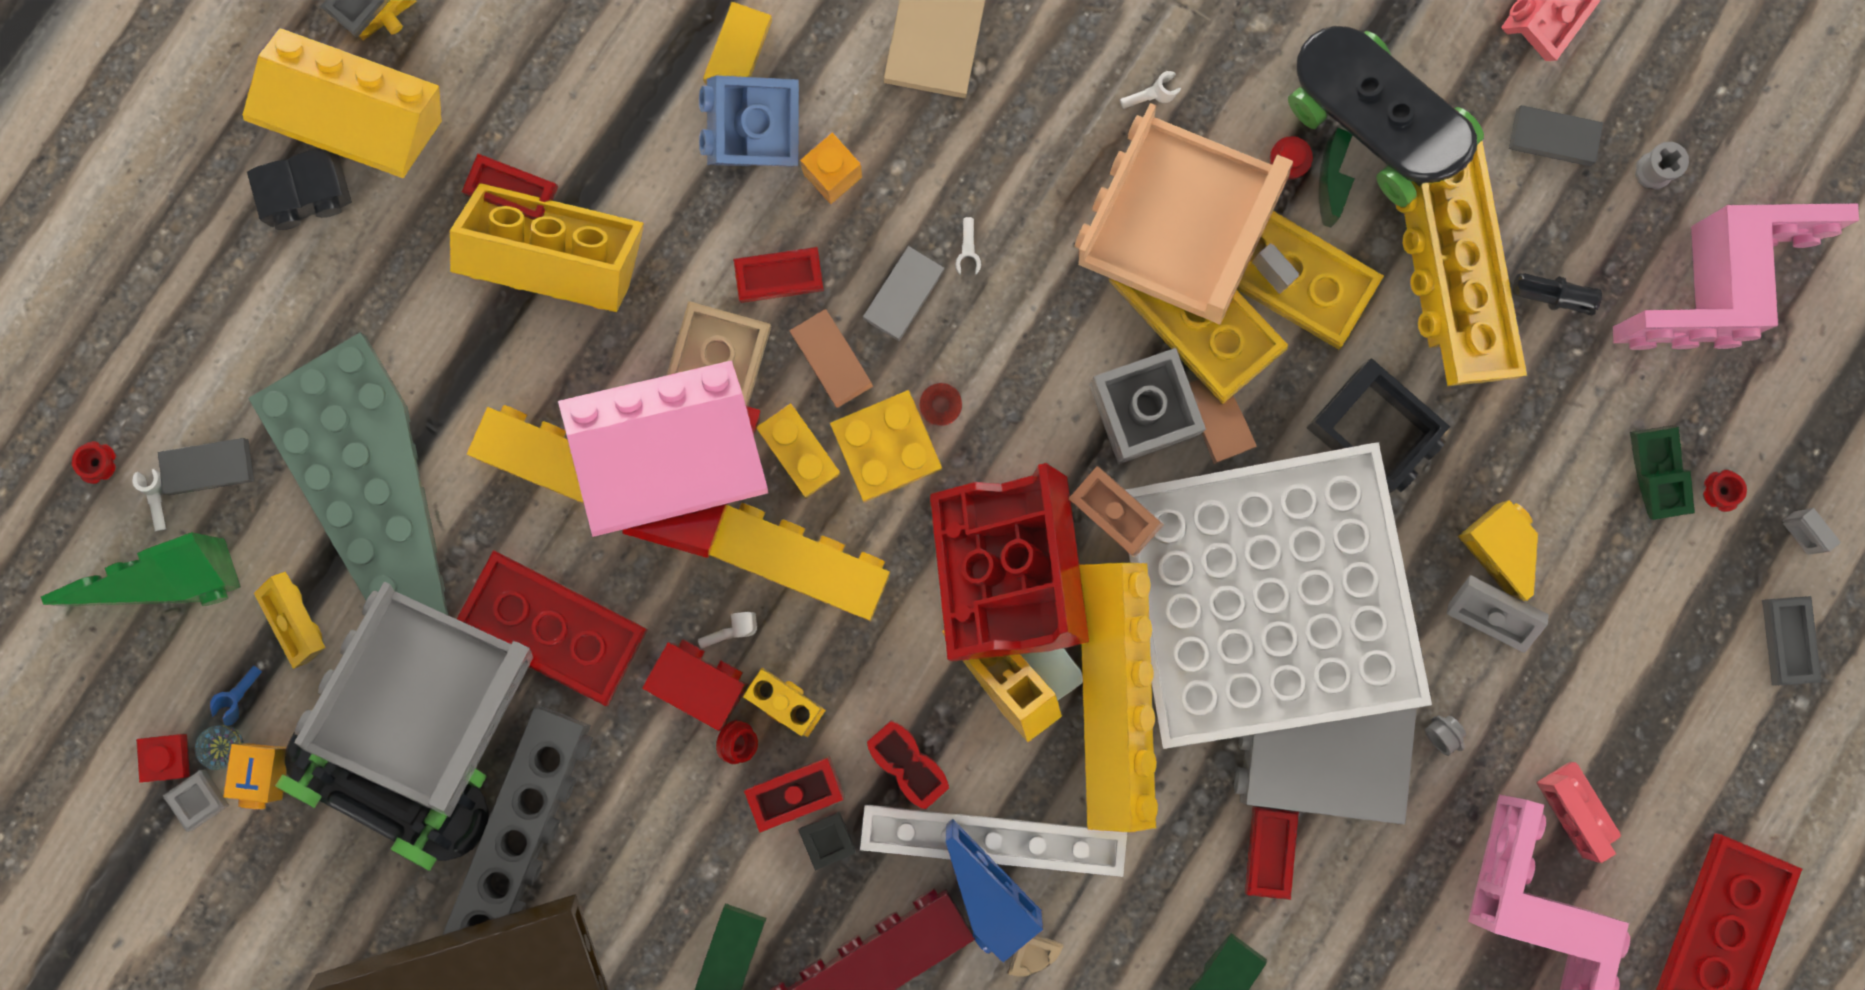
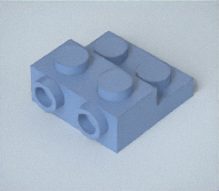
M718 75L707 79V86H701L699 91L700 111L707 112V129H702L700 132L699 150L701 155H707V165L798 166L799 80Z

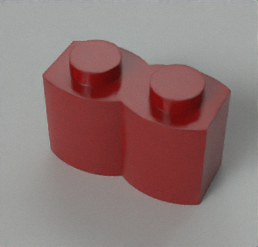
M890 720L867 741L868 750L874 761L886 772L896 775L900 789L916 806L927 809L949 789V784L942 768L932 758L919 752L918 744L913 735L898 722Z

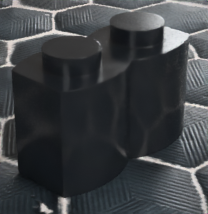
M321 148L297 154L287 160L266 163L247 171L260 221L270 227H275L277 230L295 228L301 224L302 219L314 214L319 218L335 216L342 212V207L352 203L339 155Z

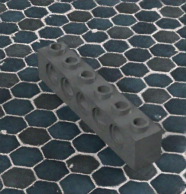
M543 706L534 707L442 935L475 925V919L478 914L485 915L490 920L526 909V903L522 902L521 899L527 885L534 886L539 877L543 861L538 860L543 844L550 845L557 832L560 820L554 817L560 802L567 803L576 783V778L571 777L577 760L583 762L591 747L593 737L588 736L590 724ZM548 746L555 748L560 754V764L555 771L547 770L541 762L542 752ZM530 788L537 789L543 796L544 803L539 812H532L525 805V794ZM513 830L522 832L526 837L527 846L522 854L515 853L508 845V837ZM495 872L503 873L509 879L510 889L506 895H500L492 888L491 880Z

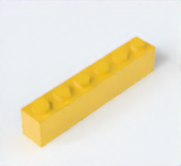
M1148 563L1079 565L1089 642L1082 644L1087 830L1137 832L1156 828L1158 803L1155 798L1154 772L1157 761L1153 744L1155 713L1152 708L1151 683L1154 672L1150 654L1152 624L1149 619L1151 583L1148 576Z

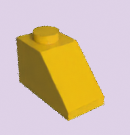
M1508 500L1494 505L1458 537L1505 593L1521 601H1528L1534 595L1538 533L1531 526L1533 520L1529 513L1521 505L1513 504Z

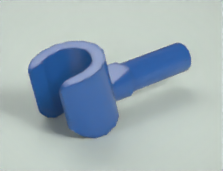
M253 665L230 692H220L214 695L210 701L212 717L217 714L219 709L230 707L223 716V722L226 726L235 723L240 714L238 702L262 671Z

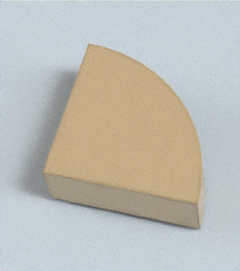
M1036 935L1013 954L1007 971L1008 974L1028 976L1045 969L1058 958L1063 944Z

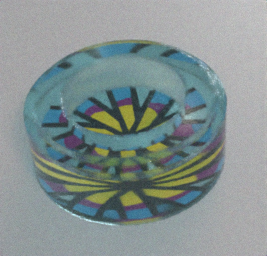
M230 726L209 727L197 738L195 744L196 757L206 768L213 770L227 769L231 744L244 743L243 738L236 729Z

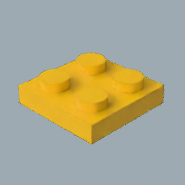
M909 390L830 423L863 503L942 470L940 461Z

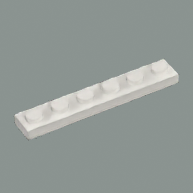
M865 805L860 846V850L951 859L946 845V824L954 819L996 864L1123 877L1127 832L1087 830V827L873 805Z

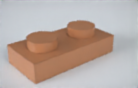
M1098 466L1069 497L1070 501L1134 557L1140 553L1164 525Z

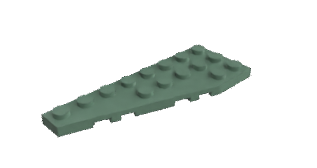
M360 332L248 399L365 600L373 591L379 592L382 584L387 582L394 591L448 615L444 596L445 586L443 577L439 572L436 557L438 552L425 489L422 487L416 445L412 441L409 426L411 421L408 407L366 335Z

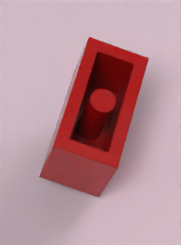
M682 639L679 646L668 642L642 689L717 731H721L728 723L749 685L740 680L744 672L720 660L716 667L702 659L706 651Z
M830 756L744 790L759 833L840 802L845 798Z

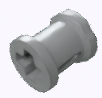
M1663 142L1637 161L1635 176L1643 187L1655 190L1661 189L1668 185L1671 180L1684 174L1689 165V156L1680 144ZM1661 162L1665 169L1662 170L1658 163Z

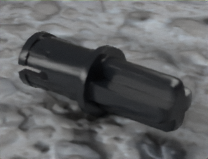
M1520 273L1515 277L1512 287V293L1515 296L1548 303V307L1551 310H1557L1558 308L1570 309L1590 316L1596 314V310L1599 309L1602 300V291L1600 289L1576 285L1567 282L1566 278L1561 276L1551 280Z

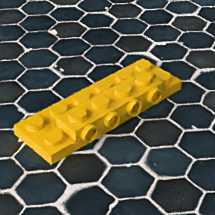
M1481 141L1477 145L1472 161L1464 170L1452 178L1440 182L1423 183L1420 187L1414 181H1411L1416 189L1417 197L1406 207L1396 205L1398 211L1404 213L1407 230L1403 235V247L1408 254H1412L1415 271L1411 276L1410 286L1413 293L1420 296L1422 314L1418 319V329L1420 334L1428 339L1429 348L1440 347L1447 386L1511 380L1527 376L1483 141Z

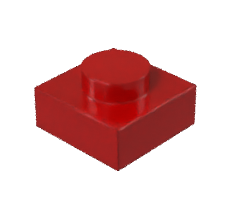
M187 734L136 739L139 783L190 777Z

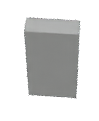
M908 246L864 314L863 320L900 341L943 274L944 267Z

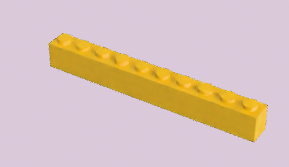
M506 405L502 406L500 412L490 407L486 408L466 455L584 504L568 439L564 438L566 435L564 429L545 421L542 422L540 428L525 422L527 414ZM741 503L739 510L729 505L727 506L710 556L871 622L890 576V571L883 569L884 560L865 552H861L859 559L843 553L844 544L821 535L819 542L803 536L805 528L781 519L779 526L763 520L766 512L748 504Z

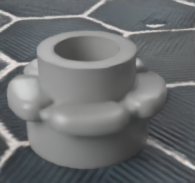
M1440 715L1434 716L1431 719L1432 723L1425 728V733L1431 743L1447 756L1455 750H1464L1463 738L1466 736V732L1462 725L1452 716H1447L1446 718Z

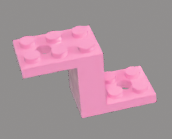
M1858 204L1727 205L1691 226L1696 309L1644 310L1613 326V343H1629V349L1645 350L1656 348L1657 343H1672V349H1691L1699 347V342H1714V348L1728 349L1742 346V341L1760 339L1762 332L1778 326L1773 246H1777L1778 242L1792 241L1793 247L1796 248L1820 245L1821 239L1842 234L1841 229L1859 221Z
M1499 794L1468 922L1495 934L1567 953L1568 957L1560 990H1619L1620 983L1617 972L1620 960L1626 956L1630 946V935L1627 932L1629 923L1591 910L1524 892L1525 884L1528 885L1532 881L1535 872V860L1532 858L1536 840L1539 841L1542 838L1546 827V816L1543 814L1545 805Z

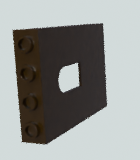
M576 894L317 973L307 990L609 989Z

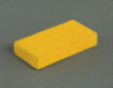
M731 2L703 76L704 83L707 84V79L716 75L751 77L771 26L772 16Z

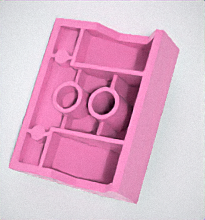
M732 360L558 401L592 537L768 494L745 401Z

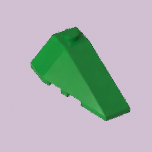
M191 532L138 552L139 560L125 563L117 562L105 567L107 576L104 578L100 575L84 577L41 596L43 605L62 607L201 602L202 606H209L227 600V592L241 586L225 539Z

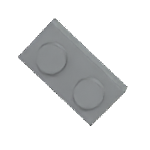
M1471 575L1449 602L1447 609L1448 615L1523 653L1528 650L1546 628L1549 614Z

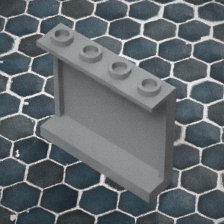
M384 582L379 592L373 591L367 598L362 610V614L365 617L357 631L351 630L345 637L340 649V654L343 656L334 671L330 669L322 678L318 687L320 697L313 710H306L299 719L295 728V734L298 737L294 743L315 756L450 817L534 657L529 647L515 641L509 644L394 591L389 583Z
M1417 708L1239 737V749L1245 750L1243 768L1237 767L1234 792L1235 794H1240L1239 802L1246 805L1405 825Z

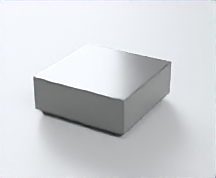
M1270 243L1252 261L1254 266L1279 294L1299 277V273L1274 244Z
M1814 508L1795 511L1782 520L1784 526L1806 554L1830 552L1841 543Z
M199 770L163 795L186 832L195 830L229 806L206 770Z

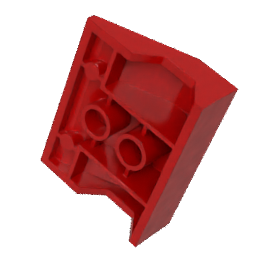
M1047 463L1039 464L1033 475L1002 484L973 482L930 494L947 660L960 661L1047 652L1089 642L1071 501L1069 500L1068 478Z

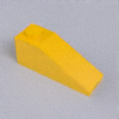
M1020 654L962 660L1001 713L1027 742H1030L1062 717L1056 694Z

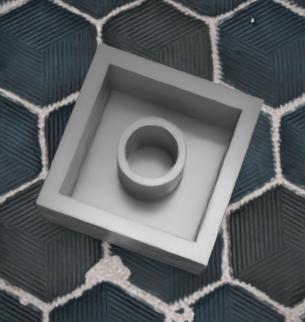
M1176 348L1096 375L1089 384L1118 464L1198 437L1206 430Z

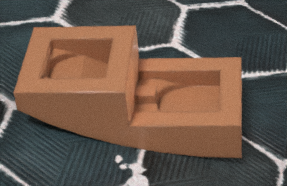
M826 309L789 330L836 408L873 387L855 354Z
M1200 379L1189 383L1206 428L1202 436L1214 464L1257 447L1234 396L1222 404Z

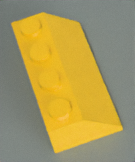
M279 28L258 56L242 114L244 121L400 178L405 177L442 122L439 85Z
M479 183L450 229V272L468 276L472 279L509 286L514 289L551 296L555 299L592 306L597 309L618 311L630 286L643 233V222L552 200L541 202L539 197ZM485 192L534 211L537 205H542L545 208L544 216L535 220L524 217V214L517 208L509 206L498 207L485 202L484 194Z

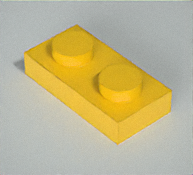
M791 403L756 427L806 499L841 475L838 468Z
M286 571L271 576L254 592L293 669L309 663L326 648L322 641V633L316 623L312 622L302 603V595L296 585L292 584Z

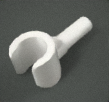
M1166 71L1159 76L1152 87L1120 99L1122 108L1125 109L1153 99L1161 103H1169L1175 98L1181 88L1168 91L1163 87L1162 83L1172 80L1176 73Z
M971 217L963 219L962 254L958 256L955 264L956 271L960 275V262L965 257L975 260V275H977L981 268V260L975 254L974 219Z
M152 469L154 479L148 487L145 476L140 472H135L132 479L133 486L147 495L154 530H166L161 505L163 491L160 472Z
M754 612L731 614L732 628H725L699 638L698 643L701 649L726 639L754 635L757 630L756 614Z

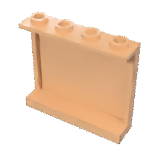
M1150 103L1144 117L1137 115L1131 125L1127 138L1131 140V144L1127 152L1119 151L1113 162L1110 175L1114 176L1109 189L1102 187L1095 199L1092 211L1096 212L1091 226L1084 223L1077 236L1075 248L1079 249L1078 265L1212 322L1221 324L1288 180L1293 161L1277 155L1273 165L1155 118L1156 105Z

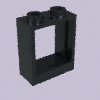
M1370 358L1355 371L1306 428L1332 451L1354 447L1336 432L1333 427L1370 386L1423 432L1421 437L1386 475L1389 493L1396 489L1402 492L1417 477L1418 473L1414 470L1417 464L1424 457L1428 461L1432 459L1445 445L1446 441L1442 436L1451 426L1375 360Z

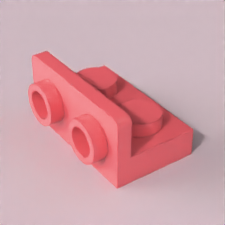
M1518 0L1510 9V16L1501 28L1506 34L1521 33L1545 61H1557L1601 0Z
M1569 762L1536 782L1583 859L1603 863L1616 855L1611 843L1619 839L1621 834L1576 762Z

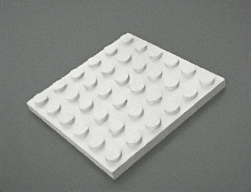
M1379 442L1126 489L1130 495L1164 524L1136 557L1129 554L1130 563H1148V576L1151 583L1149 619L1152 624L1150 654L1154 672L1152 688L1163 749L1432 705Z

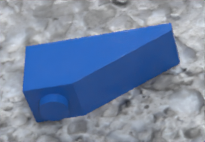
M952 819L946 824V845L973 930V937L984 952L988 954L993 952L1002 962H1005L1043 930L1042 910Z

